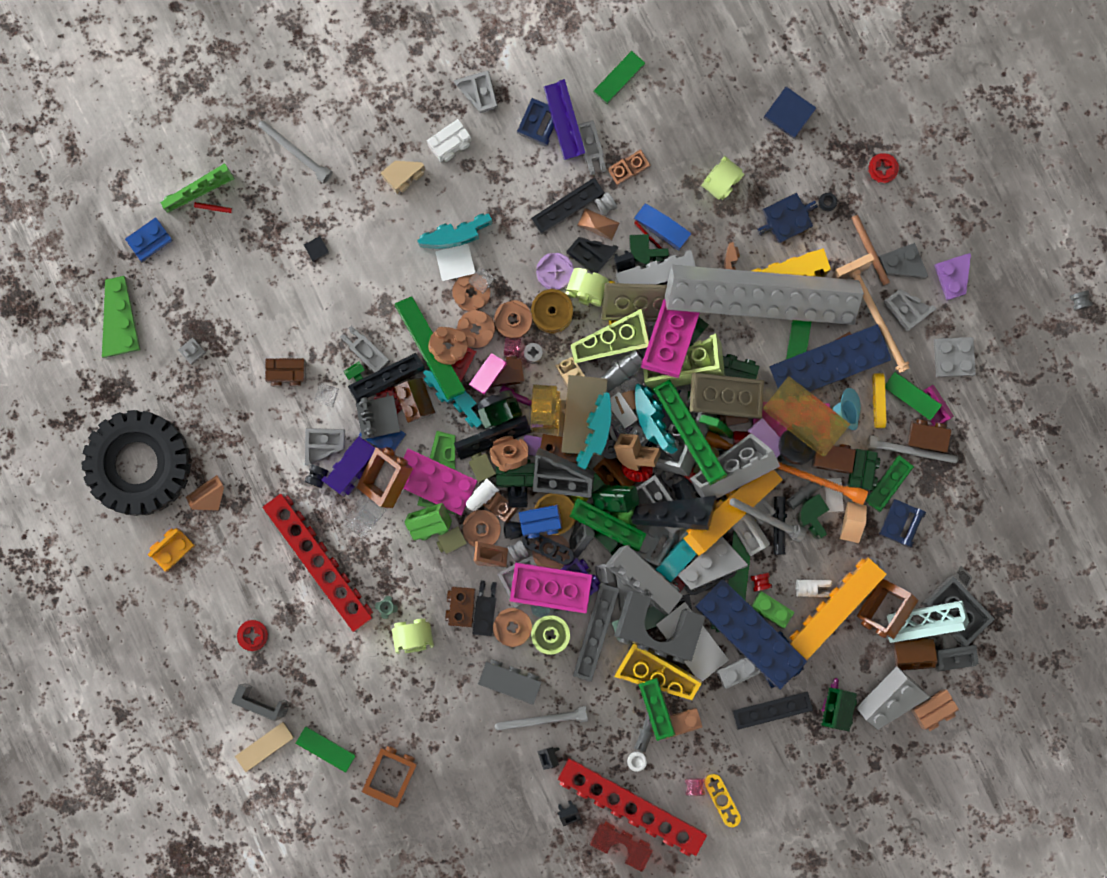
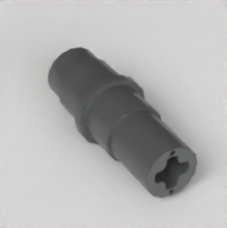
M637 349L622 360L616 361L615 365L600 377L608 379L607 393L620 386L626 380L629 381L631 376L641 369L644 357Z

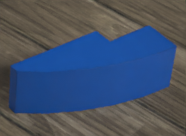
M646 203L634 217V220L662 241L665 240L678 251H680L692 234L674 220Z

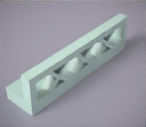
M963 601L914 609L895 639L888 638L890 643L965 630L969 621ZM959 607L961 616L954 617L948 612L952 608ZM937 611L943 617L941 620L936 621L929 617L931 612ZM896 613L886 616L889 624ZM913 615H919L924 618V621L917 624L910 619Z

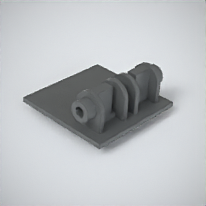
M394 395L368 400L365 397L360 399L361 402L356 403L362 440L400 432Z

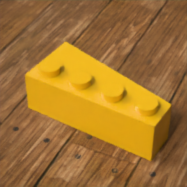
M822 248L799 257L789 258L780 264L779 262L770 264L768 268L762 270L757 268L751 271L826 277L831 268L825 250Z
M635 643L630 647L614 676L636 684L658 678L662 691L689 700L694 698L702 684V680L662 656L656 655L650 649L648 651L638 649V644Z

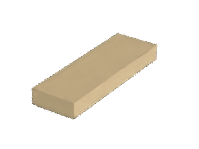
M282 722L237 754L235 758L243 770L247 772L295 737L286 724Z

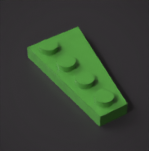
M224 163L178 192L166 196L160 203L163 209L169 213L235 178Z
M120 276L106 279L102 358L141 350L126 277Z
M436 431L430 459L455 470L456 448L454 443L456 442V436ZM419 497L417 505L427 508L437 504ZM447 510V513L455 515L454 512Z

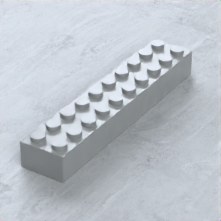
M671 265L665 292V302L667 310L854 325L864 293L859 280Z

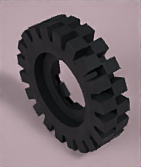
M128 410L124 414L119 412L112 415L110 420L105 419L98 425L100 428L97 431H92L88 437L91 441L89 445L84 446L82 453L85 455V460L81 461L82 470L86 474L83 478L86 486L91 488L90 493L95 499L100 500L102 505L126 515L154 514V511H161L169 506L168 503L171 501L175 502L181 495L179 492L182 488L185 489L188 482L186 479L187 473L190 474L191 464L189 463L191 455L189 448L186 447L185 438L171 422L151 412ZM133 442L147 444L153 449L157 457V468L154 475L146 482L140 484H131L124 481L118 475L115 465L119 451L125 445Z

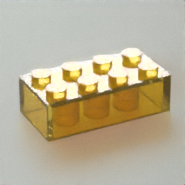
M790 376L787 377L763 408L766 413L823 457L850 425L849 422Z
M533 384L531 432L554 434V429H558L559 411L556 410L560 409V391H557V386Z

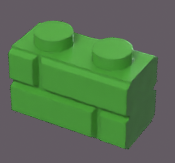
M443 503L409 513L405 519V525L408 531H410L413 540H426L437 533L438 535H443L448 532L452 523V519Z
M762 591L758 592L750 605L759 615L775 623L781 629H785L794 614L792 610Z

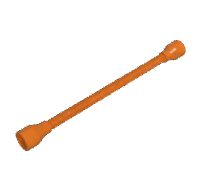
M708 431L705 438L708 444L714 448L729 450L735 446L711 431ZM778 462L780 465L778 468L781 471L795 474L797 477H802L811 482L814 481L818 485H823L835 491L837 490V492L839 491V493L860 505H863L868 494L867 490L856 487H843V485L829 482V480H824L822 477L808 474L806 471L803 472L801 469L799 470L792 466H787L785 463Z

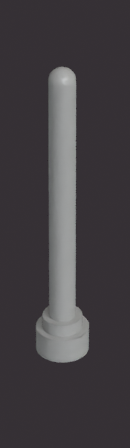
M264 121L259 122L258 125L263 131L316 172L315 175L319 181L324 184L330 179L333 172L329 168L320 167Z
M869 435L866 449L875 452L876 450L884 449L950 463L958 462V457L954 455L883 442L881 439H878V436Z
M735 498L730 499V505L787 532L791 539L797 542L804 539L806 534L805 528L799 525L790 526Z
M586 706L575 709V712L499 722L495 724V729L506 730L575 719L580 721V723L588 722Z

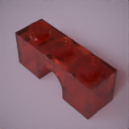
M599 822L589 845L608 854L611 846L621 843L628 849L624 860L625 864L643 872L653 852V849L650 848L651 844L643 839L639 841L633 839V835L625 830H622V832L615 830L616 826L610 822Z

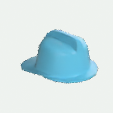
M845 389L841 401L832 408L834 428H849L851 430L858 428L861 403L854 389Z

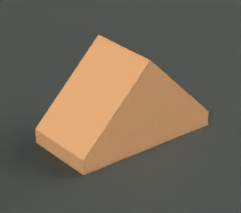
M847 502L840 534L841 540L854 543L860 542L866 525V505Z

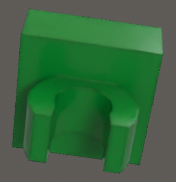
M358 361L343 372L348 380L354 377L357 382L363 379L361 372L365 369L360 361Z

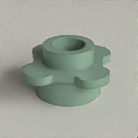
M385 596L384 600L375 604V609L379 610L383 619H387L391 613L398 611L397 605L393 604L390 596Z

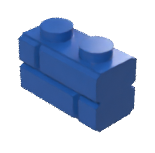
M559 505L519 512L522 535H528V538L539 537V533L546 531L547 535L559 533L558 529L563 528Z

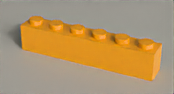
M772 470L739 487L737 490L735 489L727 493L726 500H719L716 503L709 530L687 529L686 532L688 534L683 539L698 556L701 555L747 514L730 505V499L735 498L754 507L783 479L775 470Z
M862 558L855 565L857 569L852 574L849 572L842 579L844 583L839 588L836 586L829 593L830 598L826 603L822 601L816 607L817 612L814 616L809 615L802 624L804 626L801 630L798 631L796 629L789 638L791 640L789 644L806 660L812 656L887 575L870 558Z

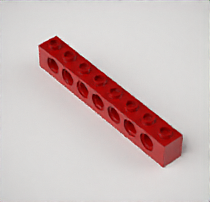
M280 493L262 508L352 632H356L373 619L371 614L374 612L367 603L365 605L360 600L362 596L356 588L352 589L348 584L351 581L345 572L341 574L337 569L339 564L335 558H329L326 553L328 551L327 547L322 541L318 542L315 536L317 534L313 528L305 525L303 521L306 519L299 510L297 512L294 510L292 499L288 495L284 496ZM284 510H289L290 517L287 520L281 518V513ZM296 525H299L302 529L298 536H294L292 533V529ZM306 541L313 543V548L310 551L304 550L303 546ZM318 556L324 558V564L321 567L315 565V559ZM329 572H334L336 578L333 582L329 583L326 580V575ZM341 587L347 590V595L344 598H340L337 595V591ZM351 603L358 605V611L355 614L349 612V605Z
M571 758L567 759L558 776V780L561 781L559 784L568 790L571 787L576 789L577 795L584 799L588 797L594 799L595 805L603 809L605 806L612 809L611 813L619 818H622V816L628 818V823L637 828L639 826L646 828L645 832L655 838L659 835L664 838L663 842L671 847L674 844L681 848L680 852L689 857L691 854L697 856L707 837L705 832ZM578 774L585 777V782L581 785L574 782V777ZM594 784H600L602 791L599 794H594L591 791V787ZM613 793L619 795V801L615 804L608 801L609 796ZM634 803L637 807L636 811L628 813L626 811L627 804ZM645 813H652L654 815L650 823L643 821ZM668 822L671 824L668 832L660 830L662 823ZM680 832L688 834L686 841L680 842L677 837Z

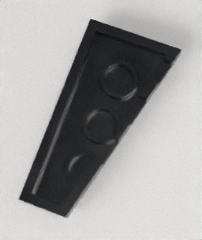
M716 496L639 504L635 507L631 520L633 525L709 530L717 499Z

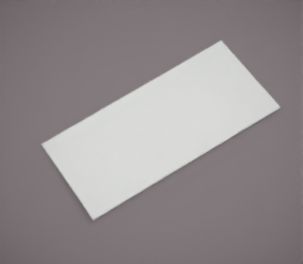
M685 602L656 624L667 640L674 634L682 610L687 609L691 611ZM702 626L692 661H685V663L697 678L704 681L728 662L729 659L704 626Z

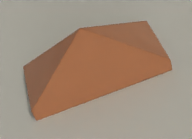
M585 208L577 226L612 240L619 222Z
M218 475L186 496V500L192 510H219L224 486Z
M477 541L475 543L474 562L478 566L506 567L508 548Z

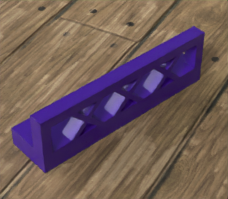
M565 79L544 86V92L563 159L567 160L585 154Z

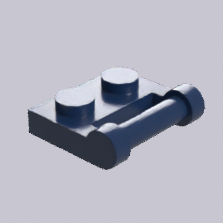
M531 98L517 129V134L534 140L543 146H548L550 135L554 129L552 116L543 135L537 134L546 113H550L548 104Z
M893 499L879 535L912 548L913 538L926 512ZM909 514H914L915 516L906 537H900Z

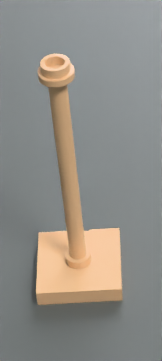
M869 253L836 269L831 278H851L860 281L864 293L863 299L876 324H878L881 334L898 365L895 367L896 370L902 373L910 368L909 362H905L860 276L861 272L869 269L874 261L872 254Z

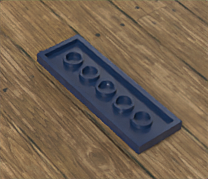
M877 324L771 365L769 368L782 401L785 402L889 362L892 359Z
M723 579L695 606L779 690L808 662Z

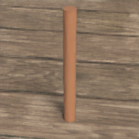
M853 216L851 219L867 253L872 254L874 258L872 263L883 286L890 283L859 216Z

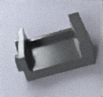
M246 683L238 685L231 702L232 704L273 721L286 716L289 706H286L287 700L279 701L277 707L273 708L248 697L252 689L251 685Z

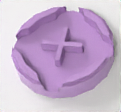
M550 253L541 258L537 265L536 274L538 281L546 289L562 290L568 286L574 268L567 256L562 253Z

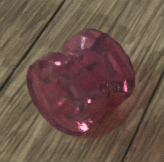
M506 337L504 356L514 355L519 358L521 339L511 340L509 337Z
M704 778L685 779L687 784L685 794L687 796L705 795V790L703 789Z

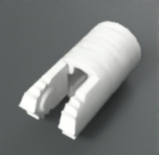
M486 479L467 500V508L473 512L478 510L499 490Z
M797 579L796 596L830 597V591L818 590V587H830L832 580Z

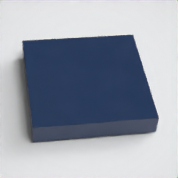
M785 87L764 118L795 139L816 110V107L788 87Z

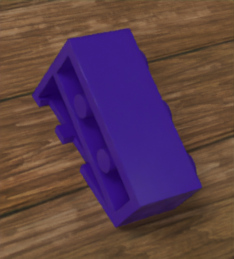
M358 436L346 450L339 463L336 462L334 464L332 472L328 477L324 476L322 481L343 497L346 494L349 496L355 489L354 483L358 479L360 480L376 448Z

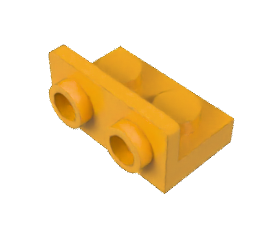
M171 528L164 534L165 538L160 543L157 541L149 548L151 551L148 553V556L152 557L165 572L195 546L179 528Z

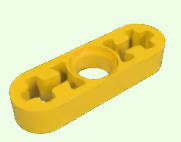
M873 373L874 427L885 428L884 373Z
M714 773L707 775L704 785L723 822L728 827L738 826L741 816L722 779ZM712 777L714 780L718 779L719 782L716 783L718 789L723 788V791L717 792L714 796L712 792H716L714 787L708 786ZM720 795H726L728 798V802L724 806H720L717 803V798ZM732 805L733 808L729 810L732 815L736 814L735 822H727L728 814L726 811L722 813L721 810H725Z

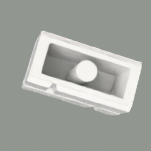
M457 119L429 138L427 143L440 162L443 160L447 162L455 156L454 153L459 149L463 151L470 146L471 137Z

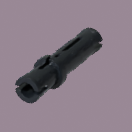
M773 497L775 513L772 517L785 523V518H787V514H785L786 497ZM774 526L773 554L786 555L785 531Z

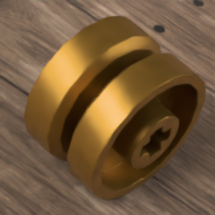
M548 289L542 291L532 302L531 313L533 321L545 333L555 334L564 331L573 319L571 300L567 294L560 290ZM555 308L556 312L554 314H550L549 310Z
M547 493L538 500L534 509L559 505L563 528L558 529L559 533L551 535L565 533L576 522L575 519L569 517L575 504L570 495Z

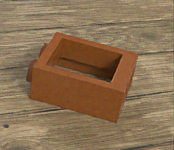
M376 447L356 488L380 507L393 508L414 468L407 464L408 461L395 455L393 449L389 447ZM386 460L396 470L383 492L373 483Z
M883 578L873 589L857 617L862 621L861 625L868 630L874 628L877 630L875 633L885 639L888 636L894 640L919 600L912 593ZM889 593L904 602L888 627L885 628L871 619Z
M387 746L380 749L362 789V793L398 808L418 763L415 762L414 757L408 754H404V756L397 754V749ZM384 755L410 767L397 797L371 785Z

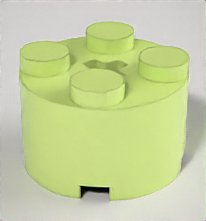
M726 156L720 160L721 162L713 168L701 184L703 188L718 200L726 198L733 190L731 185L738 183L744 176L742 169Z
M574 268L565 294L570 298L579 299L578 302L580 304L589 306L591 303L600 307L603 302L605 283H609V280L598 273L593 272L591 274L587 273L586 269Z
M553 615L544 616L532 628V642L537 650L544 654L553 655L560 653L569 643V627L560 617ZM553 629L556 638L547 640L545 632H550Z
M424 618L414 620L413 624L406 625V622L394 624L395 628L392 629L396 654H400V650H404L405 653L426 650L427 645H430L431 648L434 647L431 625Z

